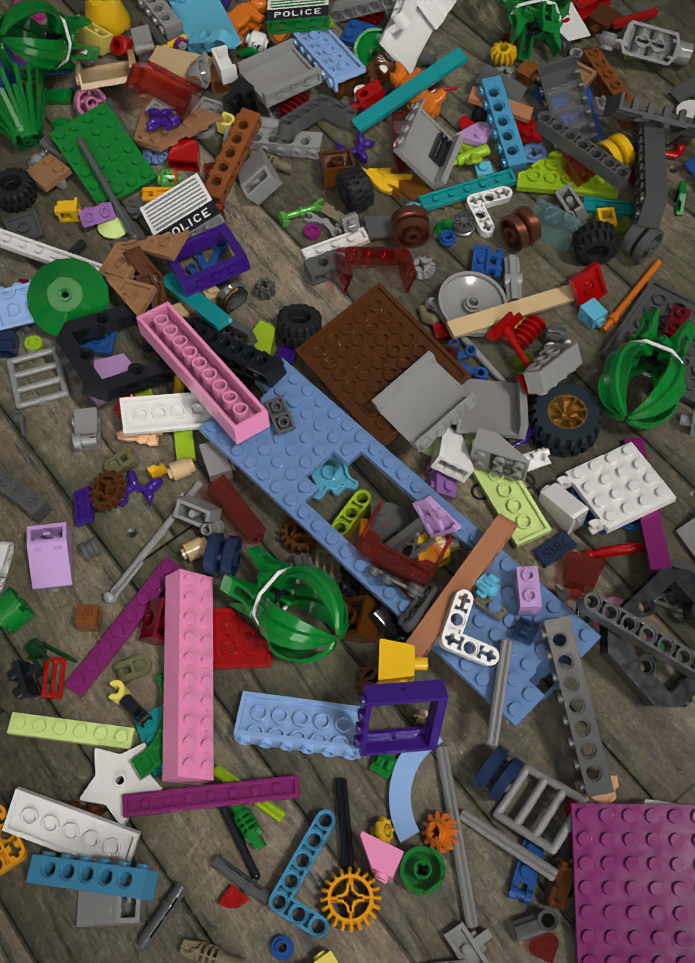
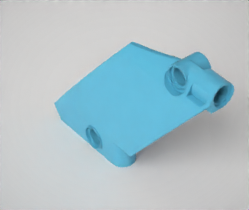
M165 0L169 2L175 14L182 21L183 31L189 41L187 48L190 52L199 54L205 51L207 53L211 52L212 48L226 45L228 50L235 49L242 43L220 0Z

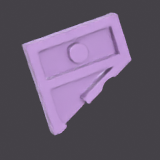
M479 121L456 133L455 137L460 134L464 138L462 143L477 147L488 143L492 136L491 125H488V122Z
M431 496L418 499L412 503L431 538L452 533L461 528V525Z

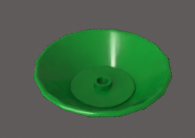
M75 258L56 259L42 266L32 277L27 291L28 310L39 327L48 334L58 336L64 322L107 310L109 305L108 286L101 273L89 263ZM64 293H69L67 298H63Z

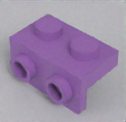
M102 202L98 206L85 207L78 211L84 228L116 219L111 202Z
M430 462L426 468V484L442 498L452 501L456 498V479L431 468Z

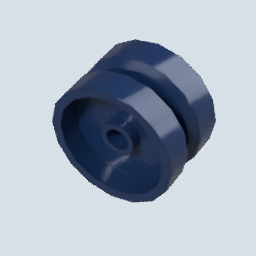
M212 532L204 553V574L217 576L220 572L222 578L225 573L235 577L241 560L242 538L230 535L226 539L224 534Z
M501 744L486 758L472 781V784L480 790L485 789L492 781L493 784L488 790V797L496 803L525 766V763L518 757L512 758L505 766L504 763L509 757V750Z

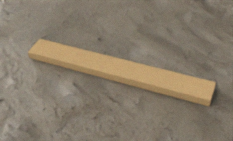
M570 284L456 318L447 321L445 325L454 340L494 327L509 311L514 316L520 312L524 318L528 314L541 313L573 303L575 300Z

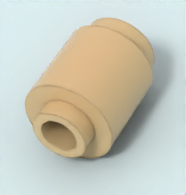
M184 457L168 464L169 468H166L169 478H174L175 481L196 472L191 457L187 459Z
M197 537L182 544L180 553L183 559H188L189 562H192L204 556L207 545L206 538Z

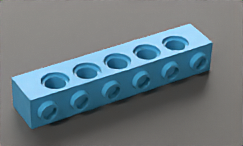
M501 76L481 79L480 86H478V94L483 98L482 106L484 111L487 112L488 125H491L492 128L491 134L493 140L495 139L496 151L501 157V167L505 170L511 168L513 173L524 171L528 160Z
M43 851L42 855L32 854L27 883L153 901L159 872L150 870L151 865L137 863L136 868L130 867L131 863L117 861V865H111L112 860L98 858L96 863L92 862L93 858L79 856V860H74V855L61 853L60 858L55 857L56 853Z

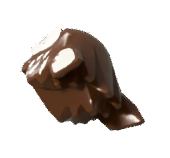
M387 51L383 54L378 53L367 65L365 72L368 80L367 84L378 79L382 85L390 79L389 73H394V59Z

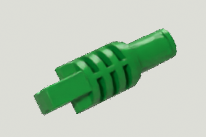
M245 805L230 806L235 814L234 821L248 844L252 843L256 850L266 847L267 844L262 837L264 831L252 810L248 807L246 808Z

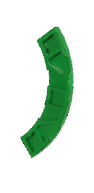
M164 672L155 676V680L159 686L162 703L164 704ZM163 713L161 724L154 740L142 753L130 761L140 781L152 774L163 763Z

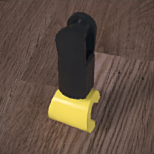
M120 680L111 681L109 684L118 693L111 694L109 698L114 703L119 704L144 728V724L149 719H153L152 716L134 699L130 690ZM143 711L144 713L137 719L136 717Z

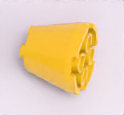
M85 0V16L93 21V23L112 33L113 37L122 34L125 30H129L131 25L130 16L121 0Z

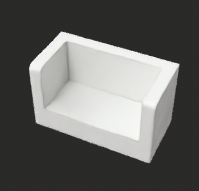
M222 45L212 48L213 63L223 85L238 79L236 65L231 63L227 46Z

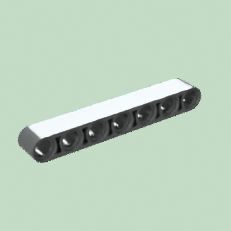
M548 111L538 113L535 129L540 135L617 189L626 188L631 174V170L626 165Z
M589 592L577 598L576 607L581 613L686 676L695 679V651L596 592ZM587 598L592 602L591 608L586 603ZM605 609L609 611L610 618L606 617ZM624 620L628 623V629L623 626ZM642 631L646 634V640L642 638ZM660 642L664 645V651L660 648ZM679 653L682 655V662L678 658Z

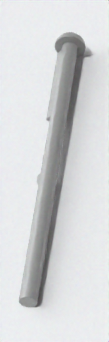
M427 298L425 302L426 308H430L446 324L439 314L437 298ZM467 336L459 338L466 347L474 345ZM476 347L475 358L481 362L497 381L508 382Z
M197 480L185 496L191 495L194 497L203 484ZM175 509L109 592H104L103 598L107 603H115L117 601L116 598L144 564L145 558L163 535H166L170 526L177 519L173 516Z

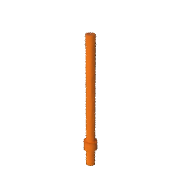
M655 260L617 309L609 314L606 318L607 321L600 328L601 332L606 333L612 325L618 322L619 316L662 264L661 260Z

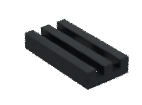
M442 131L437 134L428 156L439 167L444 165L453 143L451 140L447 141V136L443 137L444 133Z

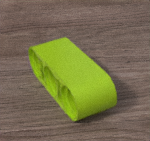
M358 490L333 521L331 526L335 530H345L340 534L346 540H348L360 524V519L364 518L371 508L370 493L367 490ZM359 500H366L367 502H366V503H359L358 501H359ZM350 514L356 515L354 518L347 517Z

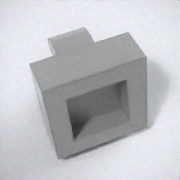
M605 95L600 98L594 97L591 100L594 112L603 115L606 97Z
M355 211L339 217L343 233H353L358 231V228H361Z

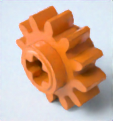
M436 811L435 815L429 814L428 819L430 822H423L427 829L421 832L422 835H427L424 844H431L430 848L435 849L438 853L453 850L452 842L459 841L455 834H458L460 830L454 828L458 821L450 820V813Z

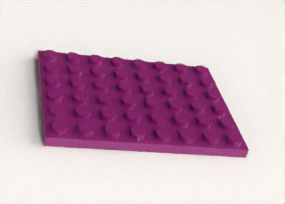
M570 803L576 963H695V804Z

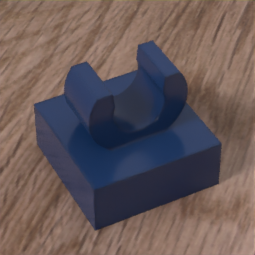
M520 616L511 637L531 646L540 625Z

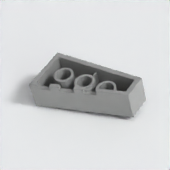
M577 342L544 346V350H541L539 353L540 357H536L534 363H531L523 372L528 393L537 394L538 396L547 394L552 387L557 386L558 382L567 378L568 374L574 372L582 364Z

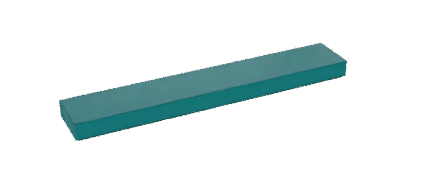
M509 168L418 196L417 200L419 204L421 203V207L425 208L428 212L467 200V197L474 193L501 186L510 187L516 185L517 179L512 169Z
M172 271L163 277L165 289L217 331L233 322L230 315L200 292L186 297Z

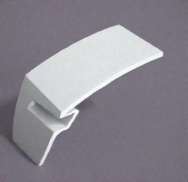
M396 0L391 18L379 44L396 62H401L409 74L412 73L434 29L437 30L443 23L457 0Z

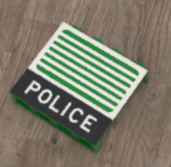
M268 0L266 22L269 35L330 30L329 0Z

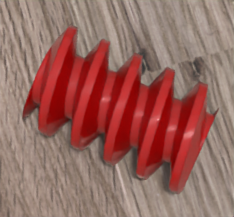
M528 314L521 324L513 330L515 338L523 351L529 348V344H532L538 338L542 330L546 329V323L539 316Z

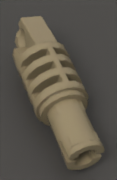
M253 150V151L249 154V158H250L256 151ZM265 152L275 171L281 170L289 174L293 172V163L283 161L279 156Z
M185 938L179 952L197 963H244V958L225 953L226 950L224 948L200 940Z

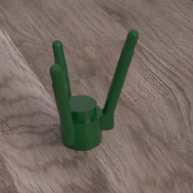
M37 638L31 639L25 646V651L29 653L28 658L37 668L43 670V675L44 669L37 659L43 657L50 661L51 658L46 654L47 649L63 658H67V660L77 663V659L52 647L45 641H39ZM48 677L47 683L51 684V680Z

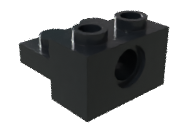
M242 77L233 81L229 85L230 92L222 97L224 112L232 114L235 118L237 113H240L242 107L255 112L257 105L254 86Z

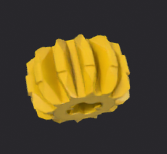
M507 41L494 43L490 51L491 62H494L495 66L513 65L517 57L516 46L507 43Z

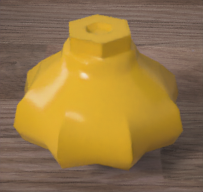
M384 816L379 817L378 821L370 829L371 836L388 844L393 839L394 828L391 820Z

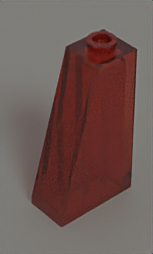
M408 111L392 112L393 149L395 141L401 133L400 129L406 122L405 118L408 115ZM393 152L394 172L410 171V167Z
M223 474L208 485L207 495L216 506L222 508V513L249 545L252 542H255V544L260 542L265 537L263 534H265L267 529L227 477Z

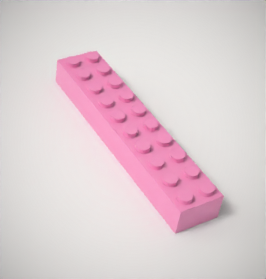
M168 301L136 317L142 336L236 444L270 427L266 408Z
M178 569L167 575L165 580L162 781L201 785L214 781L213 577Z

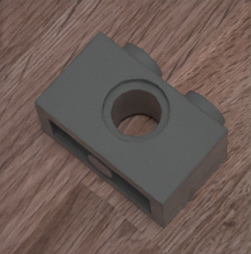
M336 249L304 260L305 273L312 286L344 275V263Z

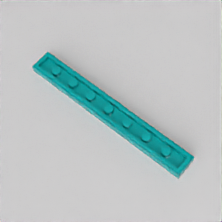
M459 47L354 117L351 120L352 124L359 133H363L468 62V58Z

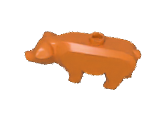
M248 0L237 5L231 12H227L242 41L238 45L239 47L247 45L245 43L246 40L242 36L249 30H257L259 32L262 30L263 25L261 22L265 18L263 14L267 12L268 0Z
M398 61L394 63L395 70L394 73H389V78L395 89L421 73L422 70L417 67L415 71L409 74L405 66ZM439 88L435 93L426 89L407 102L405 106L411 110L410 106L415 101H420L424 98L425 102L422 108L435 119L440 113L441 103L446 99L447 92L442 88Z

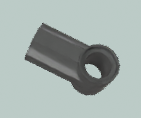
M544 909L541 912L512 921L511 923L519 943L552 932L558 926L559 919L553 910ZM544 914L552 916L554 920L552 927L547 928L542 924L541 917Z

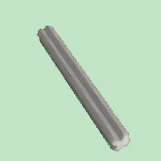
M502 639L500 642L499 660L486 744L490 746H497L499 742L512 650V641Z
M463 809L460 813L459 818L462 822L549 880H555L558 874L557 868L469 810Z

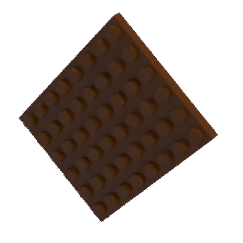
M380 283L295 349L298 356L356 421L384 447L401 434L375 409L371 400L428 351L433 353L437 363L461 385L471 378L470 373Z

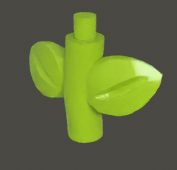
M462 143L453 166L473 165L483 162L482 157L490 155L488 144L473 147L472 145Z

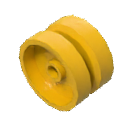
M615 133L607 139L596 143L597 146L628 168L634 164L635 152L625 135Z

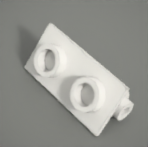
M542 447L522 454L530 461L528 472L551 464L548 457L550 455L548 448Z

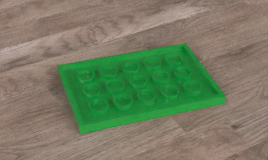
M106 102L49 132V136L97 206L99 203L111 201L77 142L78 137H83L104 177L107 178L109 186L118 202L157 181L158 176Z

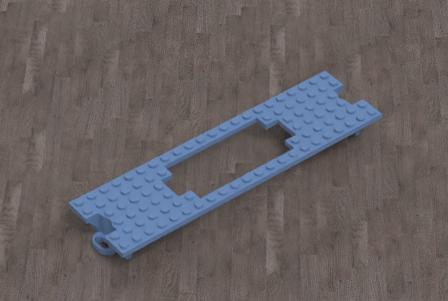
M282 358L287 373L273 388L256 380L255 383L263 394L260 403L264 407L265 401L283 396L296 426L295 430L277 435L269 417L270 427L236 444L213 416L199 426L198 429L400 619L412 600L394 583L388 585L381 581L382 574L376 577L367 572L369 566L373 564L307 504L308 501L319 493V488L308 477L333 455L347 467L360 455H363L413 501L431 496L461 525L459 530L451 534L470 551L474 549L484 533ZM501 550L485 573L487 576L491 573L500 579L498 584L501 586V589L494 598H490L485 608L493 613L504 611L501 609V606H503L508 611L499 622L472 604L463 634L493 646L498 652L502 639L512 641L502 716L515 728L542 699L548 698L559 687L558 682H556L545 694L536 688L539 680L545 678L548 674L552 675L551 669H554L553 661H548L545 648L549 647L548 641L542 638L540 627L544 626L543 621L570 616L580 659L600 640L601 636L540 583L542 608L539 615H521V617L540 625L532 645L529 646L512 638L511 635L520 616H517L514 573L516 567L521 566ZM475 587V588L473 589V591L471 592V594H472L475 598H477V597L479 596V595L476 593V591L478 590L477 587ZM456 614L451 622L456 626L460 625V616ZM560 634L555 635L553 643L558 647L564 646L565 638ZM451 635L445 637L448 645L450 643H460V641L455 642L451 640ZM437 640L431 650L491 705L497 663L492 666H482L444 650ZM466 642L464 644V651L467 654H472L474 647L470 642ZM479 652V653L477 654V655L482 654V655L486 656V657H487V660H486V661L492 659V657L490 656V652H487V653H481V652ZM561 656L558 662L569 666L571 664L567 656Z

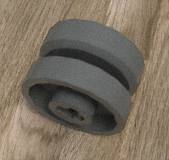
M636 222L624 236L620 244V250L627 255L632 254V258L639 264H642L657 250L665 233L660 228L638 226Z

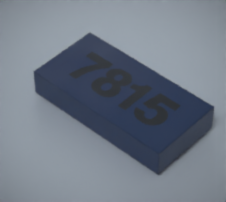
M564 530L534 550L533 554L544 568H547L575 549L577 544Z

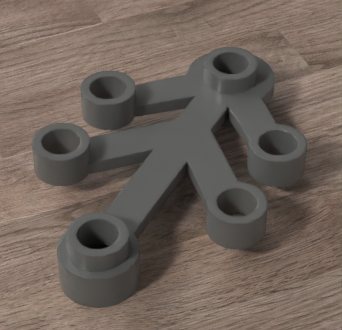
M371 557L369 561L373 565L369 566L367 572L376 577L382 574L381 581L388 585H392L394 582L406 588L407 594L413 598L424 597V587L412 581L408 585L407 580L397 575L394 576L384 570L386 565L384 562Z

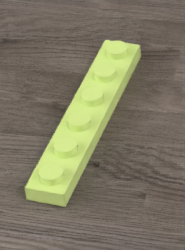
M12 712L7 733L23 737L130 750L133 747L136 729Z

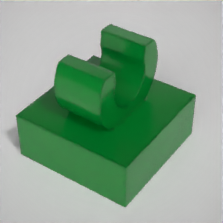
M388 754L376 755L369 771L389 781L398 759Z

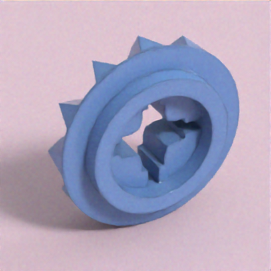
M529 143L523 146L529 165L547 157V150L541 144Z
M148 148L143 150V156L149 164H160L167 159L169 154L168 148L162 152H156L154 156V150Z

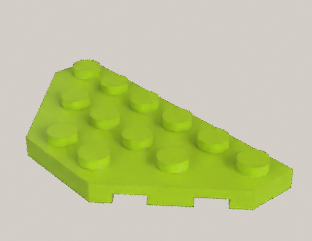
M552 151L545 159L538 160L528 170L518 173L516 191L555 194V191L570 183L576 194L581 197L618 199L619 189L610 185L566 152Z

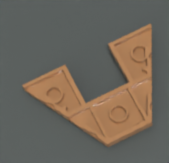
M147 94L133 140L135 145L162 152L168 147L178 144V140L184 137L190 138L200 131L209 129L208 125L217 121L223 122L224 120L220 114L196 108L178 127H172L170 131H166L165 127L161 125L160 128L150 131L146 126L150 117L145 108L155 96Z
M184 229V232L171 234V232H167L163 235L147 236L144 240L137 241V239H132L127 242L122 241L114 244L99 272L136 316L145 313L157 292V288L153 285L131 280L136 270L122 253L140 246L147 255L175 261L190 232L188 229Z

